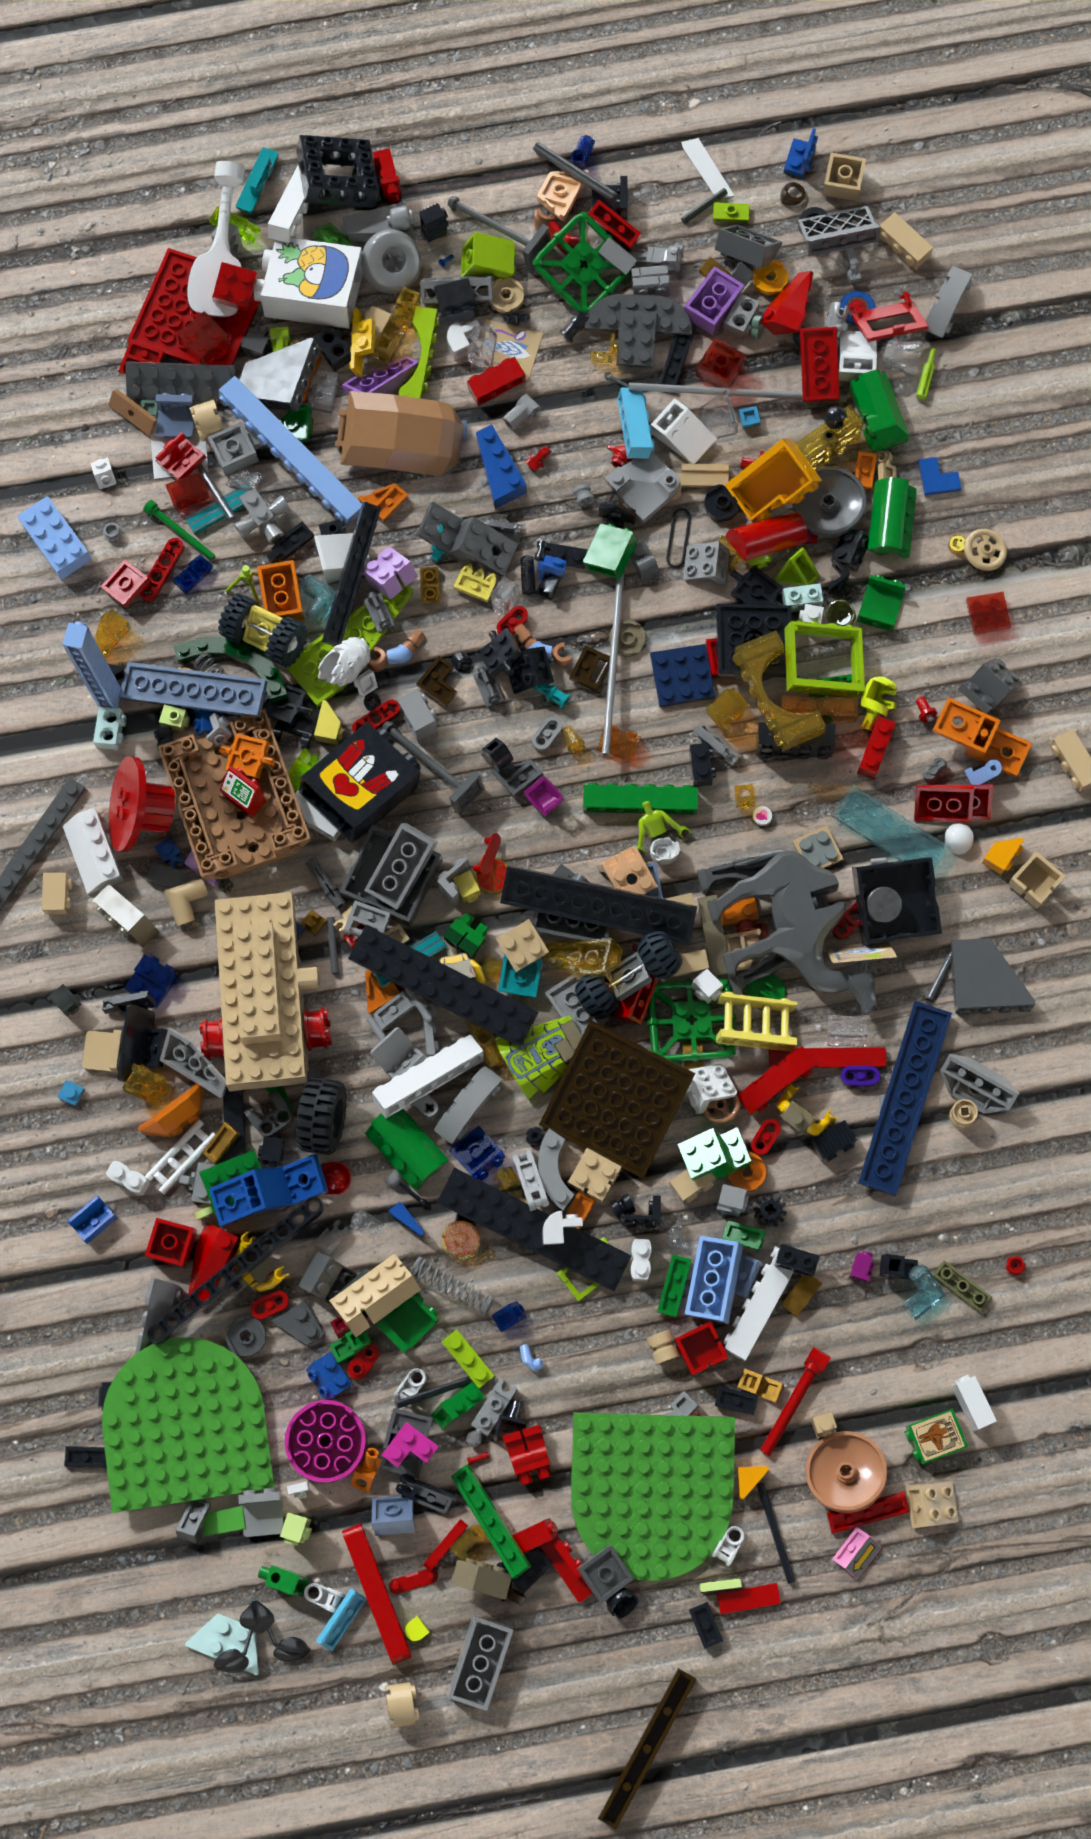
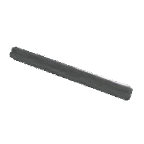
M536 142L533 146V150L608 200L614 201L617 197L615 191L540 142Z

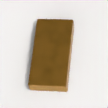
M224 1122L202 1153L215 1165H218L241 1134L228 1122Z

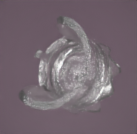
M894 336V340H889L886 347L881 349L880 354L883 355V362L887 364L885 369L899 370L913 378L919 364L923 341H904Z

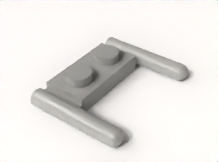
M405 989V991L400 992L366 1020L381 1042L386 1037L383 1030L388 1029L414 1009L415 1006L426 1022H431L433 1018L420 997Z

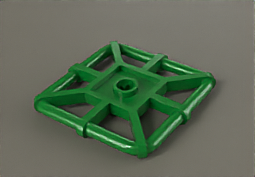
M580 212V214L574 216L558 233L556 232L553 238L532 260V264L537 272L555 290L554 292L559 294L578 314L580 312L588 313L598 301L613 295L614 290L631 273V269L626 275L621 273L609 286L598 276L604 269H617L611 263H606L598 254V251L607 239H612L613 237L608 235L585 212ZM585 222L603 240L595 250L586 242ZM579 223L580 242L572 249L563 238ZM557 244L568 253L562 261L542 260ZM579 261H585L587 269L585 267L581 269ZM543 267H560L568 277L560 285ZM571 280L581 289V306L564 289ZM594 281L603 292L587 307V286Z
M687 978L686 981L659 982L656 984L648 1005L649 1020H647V1026L650 1027L651 1051L673 1062L693 1061V1063H698L701 1060L726 1059L736 1055V1045L728 1046L716 1043V1036L712 1033V1023H724L725 1015L711 1016L710 1005L714 1002L713 1000L709 1003L706 1001H692L691 988L693 980L691 978ZM718 979L723 984L722 992H732L727 979ZM686 988L687 1002L674 1003L659 990ZM655 996L671 1008L672 1019L658 1020L656 1018ZM733 1009L732 1029L735 1030L736 1014H734ZM689 1017H693L697 1021L694 1022V1025H690V1022H686ZM672 1026V1039L659 1051L657 1027ZM696 1040H710L723 1051L697 1053ZM691 1041L692 1053L666 1055L677 1042Z

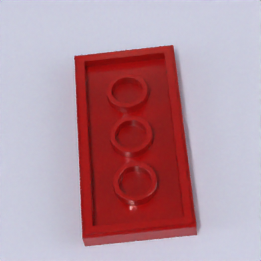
M837 326L801 328L800 348L803 403L840 401Z

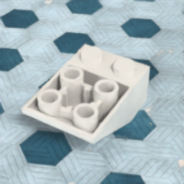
M844 330L841 331L839 337V381L851 382L855 379L857 382L860 380L859 375L862 373L876 370L877 341L867 342L861 331Z
M675 398L651 424V434L690 464H696L717 440L706 426Z

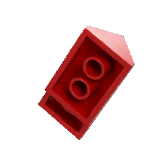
M993 784L916 785L914 821L972 823V819L991 820Z

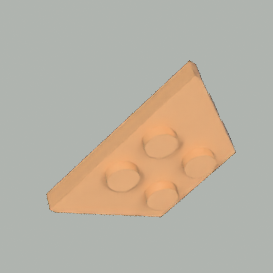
M583 170L584 172L589 174V170ZM565 171L550 172L537 194V201L560 220L565 221L584 183Z

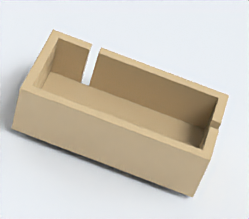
M393 1254L329 1301L354 1336L357 1337L371 1327L362 1311L365 1310L373 1324H375L421 1289L412 1274L398 1257Z

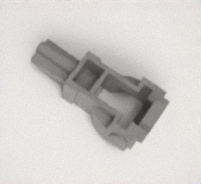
M683 245L669 246V248L648 247V252H633L632 256L637 260L636 263H647L648 267L667 265L668 271L679 272L681 270L682 258H684Z

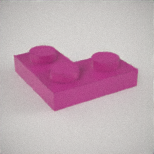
M406 1422L382 1456L398 1468L410 1451L428 1463L439 1446Z

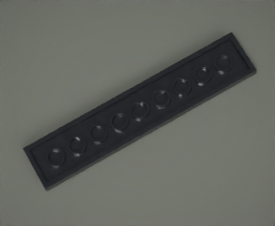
M512 865L507 866L500 903L642 935L662 931L673 942L687 945L690 943L697 906Z
M368 925L364 927L348 957V960L520 1048L539 1012Z
M455 1167L437 1201V1204L614 1292L632 1256L575 1227L563 1228V1244L543 1245L542 1230L545 1221L550 1216L549 1214L537 1208L530 1211L527 1203Z

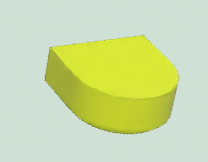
M418 1616L412 1619L405 1627V1634L412 1641L421 1640L430 1633Z

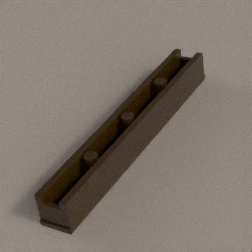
M677 1668L598 1816L599 1820L617 1829L696 1681L695 1677Z

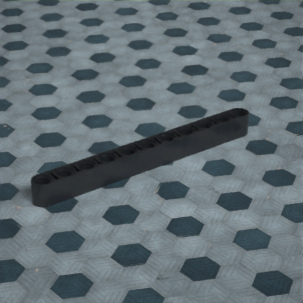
M313 1196L300 1204L151 1325L147 1330L148 1339L154 1344H161L172 1337L317 1219L324 1211L321 1199ZM311 1203H319V1209L317 1211H310ZM297 1215L304 1216V1220L300 1224L294 1223V1218ZM281 1228H288L286 1236L281 1237L278 1235ZM266 1240H271L273 1242L272 1247L267 1250L263 1249V1243ZM250 1253L257 1254V1259L254 1262L247 1261V1256ZM236 1265L241 1266V1272L238 1275H232V1268ZM224 1278L225 1285L222 1288H217L216 1281ZM203 1291H209L210 1293L206 1301L200 1299V1294ZM187 1304H193L194 1306L190 1314L184 1312ZM175 1316L178 1318V1323L171 1327L168 1321L171 1317ZM160 1329L162 1336L157 1340L153 1339V1332Z

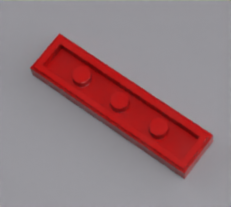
M902 1491L878 1498L872 1505L857 1512L841 1513L831 1511L826 1513L830 1531L834 1534L910 1511L906 1494Z

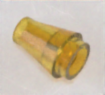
M566 726L562 729L568 751L572 754L582 752L585 749V742L573 730L572 726Z

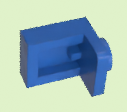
M545 555L544 560L539 561L537 572H540L538 579L542 580L545 572L563 577L567 561L559 557Z

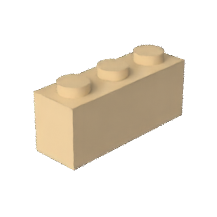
M895 212L879 226V238L881 241L891 246L893 252L904 258L906 264L912 266L915 270L931 257L933 247Z
M1074 729L1053 739L1051 751L1061 761L1060 765L1063 771L1067 772L1071 777L1070 781L1073 787L1077 788L1079 792L1091 787V757Z

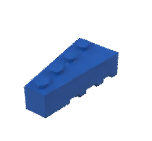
M491 424L477 431V445L494 509L526 494L527 484L493 425Z

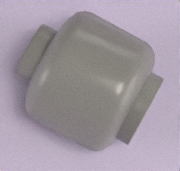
M406 206L392 208L390 215L387 216L388 226H392L393 229L399 231L409 230L411 224H414L411 209L408 210Z

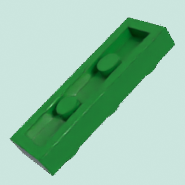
M672 1254L657 1313L674 1318L677 1317L692 1259Z

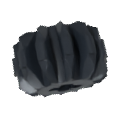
M770 1194L769 1200L766 1195H763V1202L758 1199L756 1200V1204L760 1207L756 1206L753 1208V1211L760 1212L754 1215V1218L758 1219L761 1217L762 1219L759 1224L762 1225L766 1221L767 1228L770 1227L771 1222L777 1227V1220L783 1222L784 1218L781 1215L787 1214V1211L781 1210L786 1204H778L781 1197L774 1201V1194ZM769 1206L775 1211L772 1215H768V1211H765Z

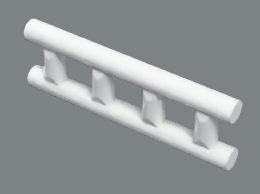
M199 1119L145 1176L149 1181L153 1178L162 1184L159 1190L164 1195L179 1180L180 1175H183L203 1154V1150L215 1136L214 1132L208 1136L200 1129L204 1123ZM194 1134L203 1141L196 1150L187 1144ZM180 1149L189 1155V1158L182 1165L173 1158ZM167 1163L176 1170L169 1179L160 1172Z

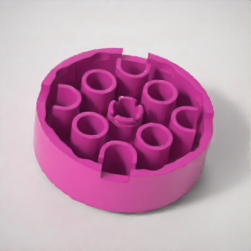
M319 1400L307 1404L292 1417L285 1433V1451L288 1460L299 1474L315 1482L333 1483L347 1478L354 1473L355 1469L362 1462L367 1450V1433L360 1417L348 1406L333 1400ZM323 1436L331 1438V1443L327 1447L321 1445V1438Z

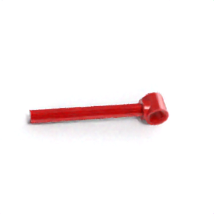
M816 1347L812 1348L804 1362L806 1369L760 1449L761 1452L771 1456L816 1374H822L831 1356Z

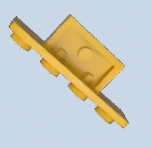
M355 307L351 317L352 346L350 347L351 361L349 365L351 371L360 378L363 371V355L374 353L375 321L372 318L363 320L364 316Z

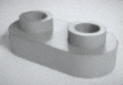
M548 717L539 727L532 738V744L536 750L546 751L549 749L562 731L560 719ZM550 726H555L556 729H555V730H550L549 727H550ZM544 740L545 744L540 745L538 742Z

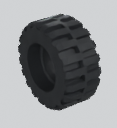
M314 1077L305 1084L296 1119V1142L300 1150L323 1155L333 1154L337 1150L344 1128L347 1108L346 1088L341 1081Z

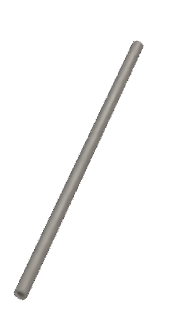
M629 383L628 390L803 400L802 392ZM840 394V401L834 402H846L847 395Z
M624 573L621 579H616L602 747L603 756L610 755Z

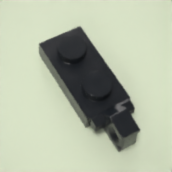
M303 521L274 543V546L271 548L273 551L267 555V560L274 564L280 559L281 561L285 560V558L287 559L314 538L313 532Z
M140 991L139 993L103 1000L102 1011L105 1014L113 1012L125 1014L128 1004L145 1009L155 1008L156 1000L148 991Z

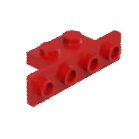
M559 1537L540 1545L579 1603L593 1594L576 1569L582 1565L578 1558L575 1560L572 1558L570 1553L573 1550L566 1541L562 1543Z

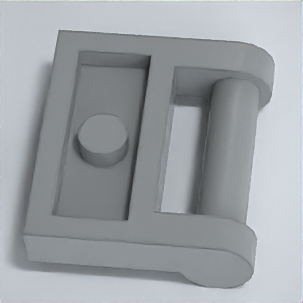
M354 901L343 934H352L360 937L363 930L353 927L354 921L385 933L392 914Z

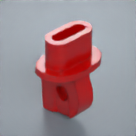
M543 447L536 456L530 453V458L525 463L536 472L540 467L544 468L542 462L552 451L548 447Z

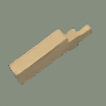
M682 464L681 473H676L681 482L680 488L671 500L680 499L681 487L712 488L719 484L725 486L728 483L729 464Z

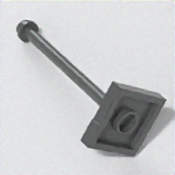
M457 196L449 198L447 205L450 209L455 210L457 208L526 246L523 250L526 269L530 273H534L536 269L532 264V260L551 240L548 226L542 224L533 238L528 240L459 202L460 199Z
M385 722L382 726L383 729L457 789L449 799L454 811L459 816L484 791L485 787L478 772L474 771L463 783H460L394 728L395 724L393 722Z

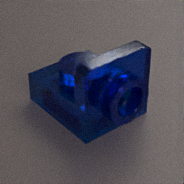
M518 1301L508 1304L491 1315L501 1333L527 1318L524 1307Z

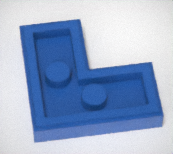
M937 457L918 460L924 496L961 491L958 472L940 474Z

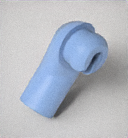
M528 1344L519 1347L522 1362L532 1371H538L543 1368L544 1364L541 1359L537 1358L535 1360L532 1358Z

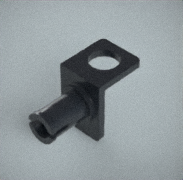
M511 1399L508 1415L499 1416L494 1441L497 1442L502 1423L525 1429L526 1421L519 1419L524 1404L523 1401L518 1400L517 1407L515 1408L517 1399Z

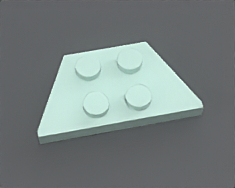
M218 1613L193 1635L184 1646L213 1658H217L229 1649H237L243 1652L249 1629L241 1626L239 1621ZM253 1631L248 1651L245 1655L249 1659V1665L245 1671L258 1675L257 1633Z

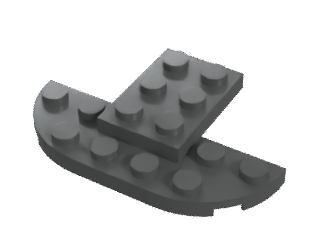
M614 294L607 296L588 312L589 319L585 323L584 330L619 332L616 365L653 368L655 334L692 335L690 318L679 303L667 297L651 295Z

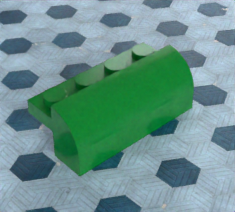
M889 477L875 481L868 550L877 555L883 556L893 553L904 559L910 557L917 488L910 486L909 480Z
M404 1109L388 1118H385L382 1113L379 1114L364 1133L415 1191L420 1189L432 1175L438 1173L449 1161Z

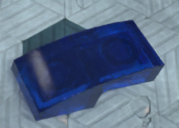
M200 554L187 564V568L173 578V583L182 592L187 594L213 569V565Z

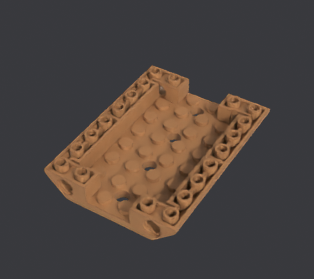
M265 709L261 710L260 718L243 716L229 721L233 736L223 744V746L231 747L236 733L271 743L267 757L274 758L276 760L275 765L264 764L259 779L246 776L250 780L252 778L261 785L260 789L265 793L264 797L267 801L252 818L247 815L245 819H238L237 817L242 811L225 799L220 791L227 772L225 768L228 761L227 754H215L216 750L220 747L208 741L206 737L196 740L194 734L158 746L170 785L175 792V800L201 878L226 879L294 855L311 840ZM252 845L259 846L256 852H250L249 847Z

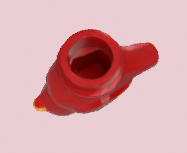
M607 445V449L614 454L611 458V464L615 468L618 466L622 467L634 459L627 458L625 445L616 447Z

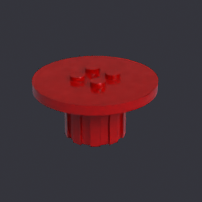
M133 756L125 757L119 765L114 778L109 803L110 840L113 848L120 852H128L132 849L140 830L160 833L168 832L174 818L175 792L172 786L146 782L144 765L140 758Z

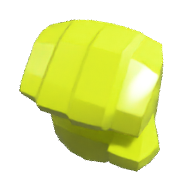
M873 677L866 685L865 692L861 697V707L867 711L861 725L862 728L872 731L878 716L887 717L889 710L896 709L895 702L882 699L884 694L896 695L898 688L891 680L885 677Z

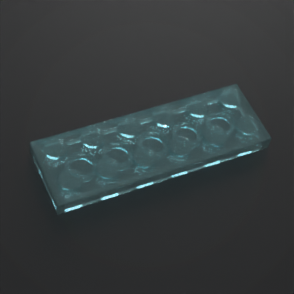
M855 785L851 787L832 815L834 819L899 861L932 857L935 870L949 849V846Z

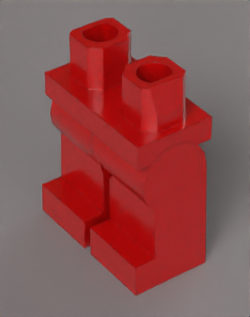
M390 148L372 152L376 175L381 174L384 200L388 199L389 205L400 203L399 176H396Z
M540 1424L522 1430L528 1450L525 1449L520 1431L503 1436L515 1475L518 1476L522 1486L533 1483L530 1472L535 1470L538 1471L540 1480L550 1478L549 1466L551 1465Z

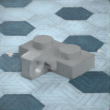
M198 1162L196 1173L192 1172L191 1176L180 1175L179 1183L181 1185H188L189 1190L193 1191L192 1202L211 1205L199 1172L215 1166L214 1164Z

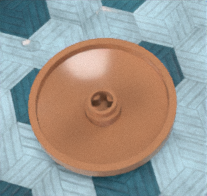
M841 1431L830 1434L817 1442L808 1455L805 1474L808 1487L819 1503L836 1512L852 1513L869 1507L880 1497L887 1481V1465L882 1451L871 1439L856 1432Z

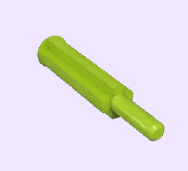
M931 348L927 364L924 363L916 393V398L919 400H926L935 367L933 365L936 353L935 348Z

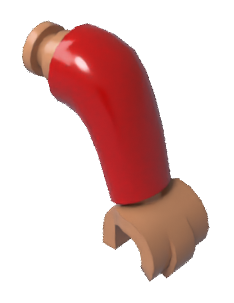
M538 208L535 211L534 227L539 230L542 224H545L549 227L552 239L553 235L562 229L555 221L556 216L552 212L549 213V216H545L542 214L541 209ZM569 234L563 238L572 249L580 242L577 236ZM586 238V242L590 245L589 239ZM559 244L556 245L562 253L568 255Z

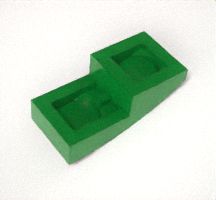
M366 1330L357 1337L350 1331L345 1334L346 1337L330 1345L339 1365L372 1343Z

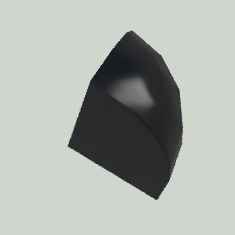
M551 573L545 575L539 583L535 594L552 600L562 577Z

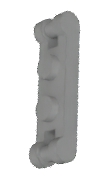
M527 1149L521 1154H512L530 1211L536 1210V1207L542 1205L543 1207L549 1206L531 1149ZM540 1195V1198L533 1200L532 1197Z

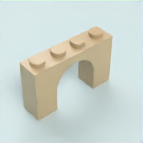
M692 893L667 898V900L695 906ZM705 949L680 954L682 957L680 969L675 975L665 979L696 973L706 969L709 970Z

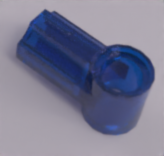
M581 136L570 156V163L581 170L586 169L587 160L595 145V140L591 136Z

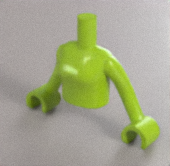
M649 801L642 803L646 814L641 817L638 823L639 839L638 846L636 847L644 855L646 853L643 849L645 830L649 838L666 832L667 829L663 819L677 830V834L681 838H683L681 834L683 830H686L687 834L690 835V830L686 826L678 825L664 811H653Z

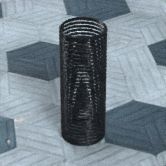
M525 555L520 558L522 593L531 595L535 593L534 557Z

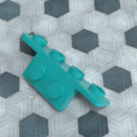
M265 147L261 149L235 205L236 209L250 214L253 212L261 193L265 189L266 182L272 174L273 167L279 156L278 152Z

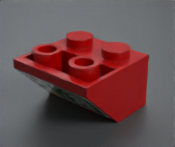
M230 766L220 791L225 799L252 818L267 802L264 797L265 793L260 789L261 785L255 779H248L243 770Z

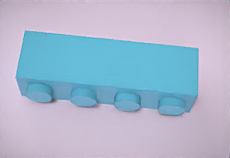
M621 388L617 402L627 458L649 459L651 451L654 450V440H651L652 428L648 424L649 411L645 407L646 396L643 395V391Z

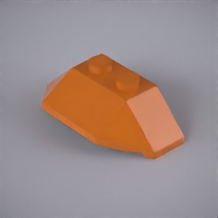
M196 1083L139 1126L138 1130L145 1135L175 1137L183 1131L184 1126L188 1123L191 1125L199 1119L198 1116L202 1112L205 1088Z

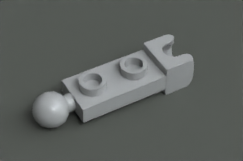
M503 1378L499 1379L471 1424L476 1428L475 1431L469 1432L466 1436V1442L471 1447H477L481 1444L482 1433L487 1436L490 1434L499 1420V1416L502 1415L518 1388L513 1386L510 1391H503Z

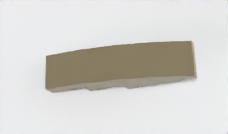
M717 895L697 898L710 972L716 976L728 973L723 959V954L727 953L722 920L720 918L719 924L713 925L708 910L707 901L717 900Z

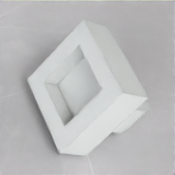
M371 670L362 673L353 681L355 687L358 688L359 694L362 696L378 688L374 671Z

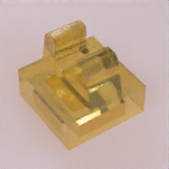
M511 1166L500 1169L493 1178L494 1181H501L502 1186L498 1188L501 1191L520 1184Z

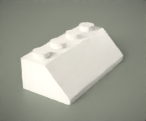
M95 807L76 814L63 825L88 895L104 889L108 884L112 886L124 881L100 815Z

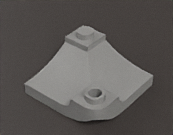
M652 451L649 459L635 458L622 467L618 466L605 478L607 484L627 507L635 509L636 516L643 523L649 520L675 496L681 484L678 475L672 469L670 470Z

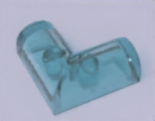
M308 574L300 585V591L314 600L304 614L320 625L332 608L336 591Z
M923 1264L915 1266L908 1273L918 1292L902 1304L914 1320L919 1319L946 1296L927 1266Z

